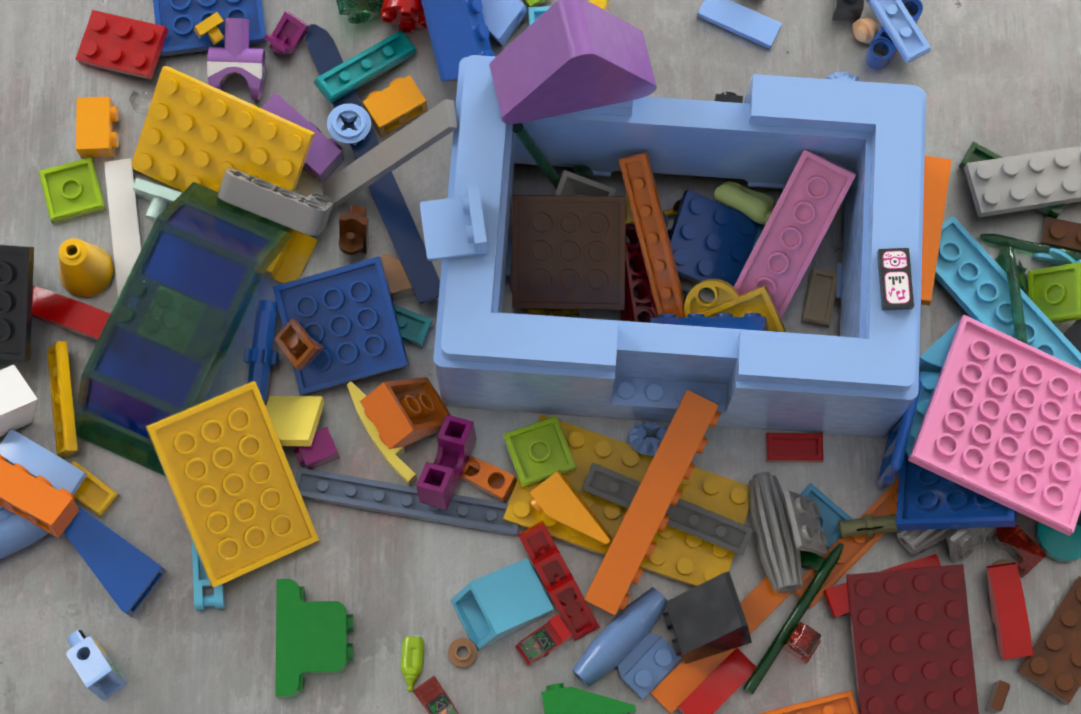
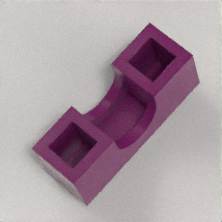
M446 415L437 436L438 449L434 463L426 462L416 484L420 503L447 510L477 440L473 421Z

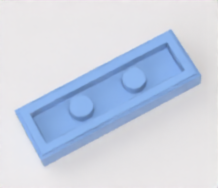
M704 0L697 14V17L768 49L771 48L782 23L731 0Z
M866 0L906 64L931 51V46L901 0Z

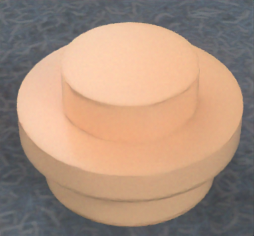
M868 17L857 19L853 23L852 29L855 38L860 42L870 44L878 33L877 24Z

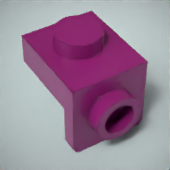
M285 11L273 33L266 34L264 40L270 43V49L280 55L284 53L295 54L310 25L292 13Z

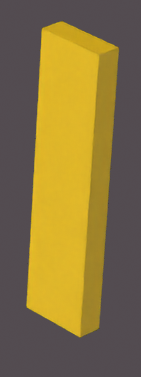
M57 341L47 349L56 452L60 458H68L78 451L67 341Z

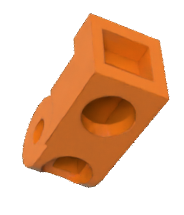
M472 456L469 457L461 475L463 481L493 496L501 503H507L517 481L514 475Z

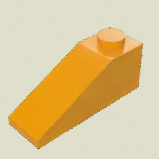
M560 470L556 471L530 492L533 497L530 499V502L540 514L544 511L547 516L602 543L607 544L611 541L612 536Z

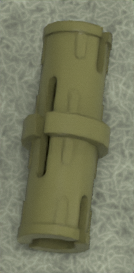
M869 514L859 519L838 520L839 536L841 539L863 535L866 538H871L874 534L898 532L899 530L896 526L897 515L871 517Z

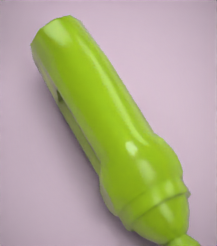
M406 636L402 642L400 668L408 685V692H413V685L417 682L423 670L424 640L422 637Z

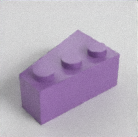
M276 92L261 108L315 132L303 170L321 184L344 161L341 151L342 147L335 140L327 139L313 123L308 122Z

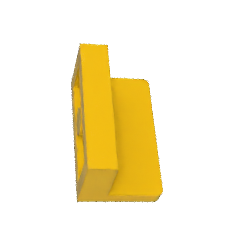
M283 225L261 268L264 276L281 284L300 279L318 244L317 239Z

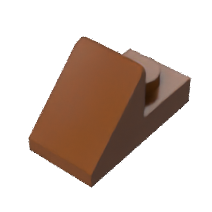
M293 318L274 338L287 358L299 371L306 369L325 348L322 344L311 338L301 324Z

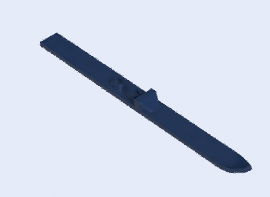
M310 24V28L306 33V42L310 56L320 76L342 64L343 60L328 31L316 24ZM356 89L331 103L333 108L342 104H356L364 109ZM345 121L343 130H346L347 128L355 130V121H352L351 123H347ZM372 126L365 140L357 142L356 145L349 144L355 160L379 145ZM391 171L368 188L420 305L439 298L440 279L432 261L427 260L425 245Z

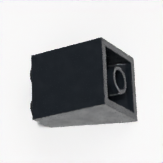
M729 571L665 602L668 612L663 613L667 628L668 630L674 628L677 637L671 641L676 656L682 655L685 664L752 643L748 625Z

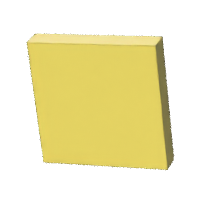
M269 396L266 409L281 446L312 445L325 404L322 396Z

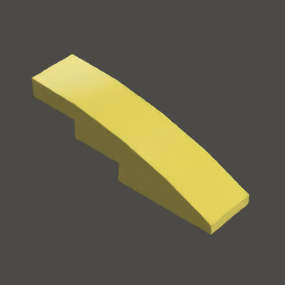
M350 381L347 384L349 393L370 439L388 465L408 486H411L417 480V476L400 459L405 453L404 447L389 449L380 440L378 430L373 422L366 417L365 409L360 403L366 395Z

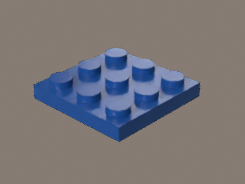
M689 189L684 191L669 235L678 275L696 283L706 279H720L734 287L751 254L760 224L754 222L745 214Z

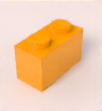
M410 75L393 80L389 87L382 91L377 90L370 93L366 100L363 101L364 109L369 114L372 124L381 137L428 111L427 101Z
M110 97L77 98L76 151L81 159L88 157L114 158V148L119 146L118 133L115 132V122H119L118 106H114Z

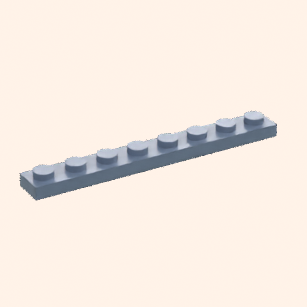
M297 467L295 481L302 499L517 536L518 524L503 521L508 506L507 503L453 494L447 510L420 503L417 488Z

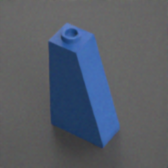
M79 507V512L64 530V534L121 611L130 617L134 615L166 573V570L81 507Z

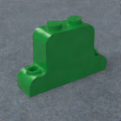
M277 579L275 697L278 699L296 698L301 691H304L306 675L342 674L347 670L349 661H354V644L349 643V632H354V615L348 614L345 606L338 601L305 602V587H299L292 579Z

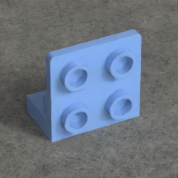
M479 184L467 185V196L420 203L427 260L432 261L488 253Z

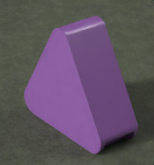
M559 0L555 2L489 64L502 122L506 124H519L640 99L652 94L657 89L643 32L587 0Z

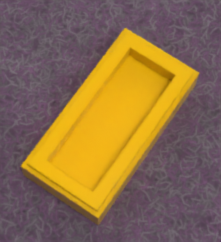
M73 461V466L87 474L74 497L102 518L120 495L76 461Z

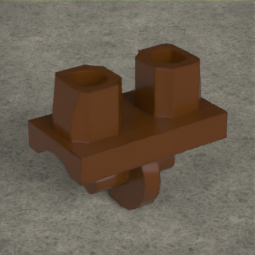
M350 205L348 214L341 213L339 248L347 255H354L359 252L367 254L369 228L368 218H366L367 209L365 207Z

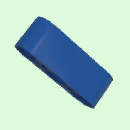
M901 0L906 9L914 14L911 17L917 25L923 11L922 2L920 0ZM883 26L871 41L865 56L867 65L874 70L884 69L898 51ZM874 51H882L885 56L879 57Z

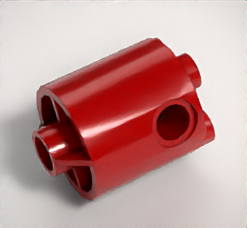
M383 0L380 14L381 21L399 26V30H402L403 33L411 34L415 32V29H428L421 0Z

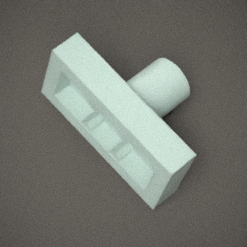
M136 178L132 187L137 197L151 201L145 217L153 222L161 223L167 207L189 213L192 206L188 194Z

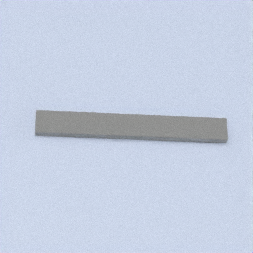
M443 100L322 183L323 195L334 201L332 210L456 130L458 125L454 101Z

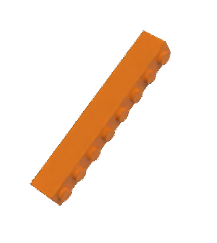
M688 389L686 390L585 595V601L613 615H616L618 609L624 611L631 595L627 594L631 583L637 585L644 571L639 566L644 557L650 559L657 544L652 540L657 531L663 532L670 518L665 513L669 505L676 506L682 494V490H679L678 487L683 478L686 480L690 478L695 464L691 463L696 452L702 453L708 441L704 434L708 426L715 427L721 415V412L717 411L718 404Z

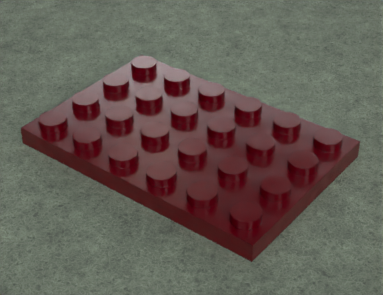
M964 564L846 574L859 713L979 714Z

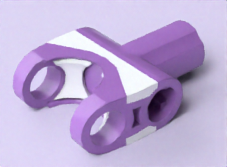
M225 18V47H209L208 85L221 90L229 76L241 74L248 82L251 100L259 101L265 78V50L249 48L250 19Z

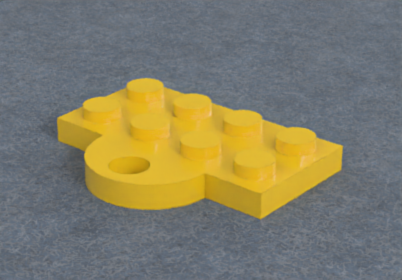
M706 279L696 284L690 290L685 300L684 312L686 317L691 313L704 314L705 317H716L718 313L733 314V317H744L745 313H760L761 317H766L769 323V331L787 332L766 285L739 295L737 290L726 281ZM702 288L712 289L715 293V299L711 302L703 301L700 297V290Z

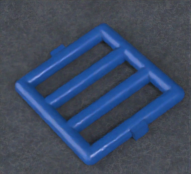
M920 380L917 397L889 432L877 479V485L880 488H886L888 484L891 485L893 478L902 467L922 386Z

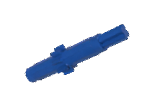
M258 300L252 349L245 348L243 361L250 363L247 384L252 381L256 382L266 406L271 365L278 366L279 360L278 351H273L278 307L275 301Z

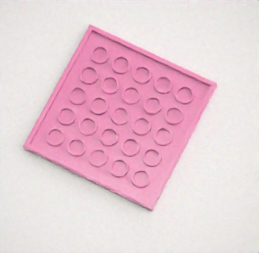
M962 315L908 461L1070 536L1074 533L1081 511V369L966 315Z

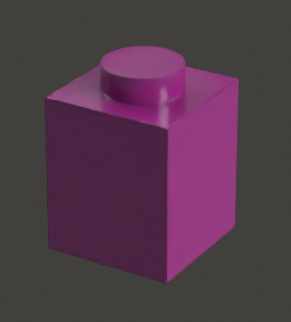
M328 427L315 432L311 446H298L297 449H294L299 465L305 464L307 469H315L340 459Z

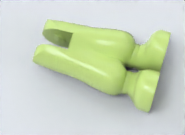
M726 181L717 187L714 194L715 199L719 203L739 210L758 224L765 225L775 207L773 197L733 181Z

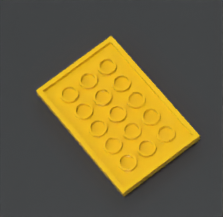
M165 66L162 67L131 165L138 172L277 235L283 226L282 224L218 198L217 195L225 171L228 168L237 169L295 192L315 132Z
M255 381L146 426L210 585L213 588L319 541Z

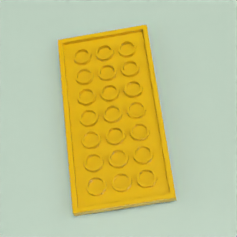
M541 414L538 422L550 417ZM558 420L576 466V470L563 475L612 536L611 541L607 544L602 543L547 516L544 511L540 514L530 502V499L533 498L530 492L542 482L522 489L519 479H517L503 521L518 524L519 527L525 529L543 521L552 538L605 556L628 508L582 490L592 463H595L642 482L654 456L643 455L634 450L630 444ZM694 467L688 480L682 479L678 487L679 490H682L680 499L741 524L745 523L750 508L749 485ZM666 524L663 532L657 531L652 540L657 544L650 559L644 557L639 567L645 571L696 587L722 573L728 572L735 553Z

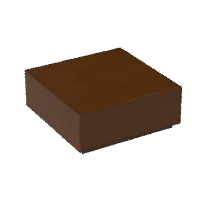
M999 680L993 684L985 711L993 714L1002 711L1010 689L1009 683Z

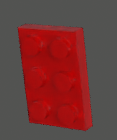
M92 10L75 60L81 64L152 80L168 29L162 25Z

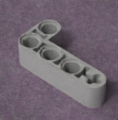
M230 168L225 171L217 195L219 199L312 236L319 235L326 228L334 201L325 195L312 193L305 197L240 170Z

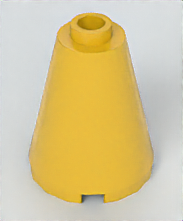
M71 238L64 241L59 248L58 276L67 292L81 298L98 296L107 290L115 271L110 255L103 248L80 239Z

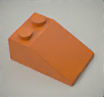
M428 377L383 382L360 401L365 409L366 417L373 422L379 432L380 440L389 449L407 446L439 432L446 415H451Z

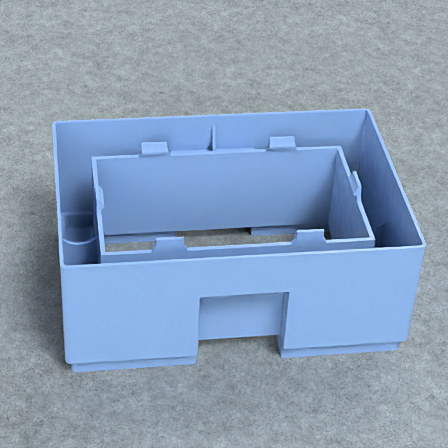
M471 55L460 61L455 107L458 128L453 131L448 198L467 196V185L479 184L488 253L442 259L433 359L440 398L446 407L639 421L646 419L653 422L657 420V422L671 423L688 389L719 405L717 411L721 412V415L715 426L879 438L888 435L917 397L919 390L926 93L924 90L916 85L753 74L744 103L643 97L519 124H506L502 122L489 67L490 62L496 56ZM805 149L856 173L845 196L842 263H837L836 298L841 300L840 336L503 313L506 276L511 274L512 240H509L515 163L571 167L575 169V174L610 177L611 172L615 170L621 171L618 159L648 152L653 173L745 179L748 181V187L783 189L784 184L788 182ZM909 248L914 298L913 309L882 310L877 258L878 249Z

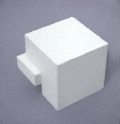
M15 365L0 370L1 437L6 435L10 429L15 431L31 424L37 404L36 396Z

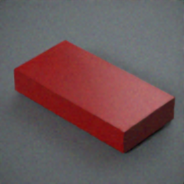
M766 432L765 434L766 462L823 463L824 461L823 433Z

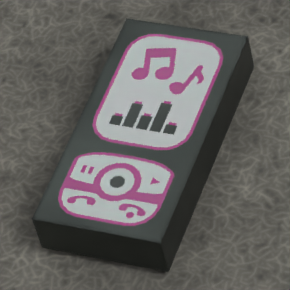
M909 248L878 249L877 258L882 310L913 309L914 298Z

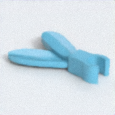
M1050 248L1049 254H1033L1034 259L1049 264L1065 265L1081 262V259L1075 261L1067 253L1055 248Z

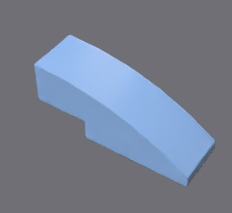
M13 429L9 430L0 444V454L13 465L15 463L20 464L35 478L37 476L44 477L57 490L64 488L74 495L87 476L85 472Z

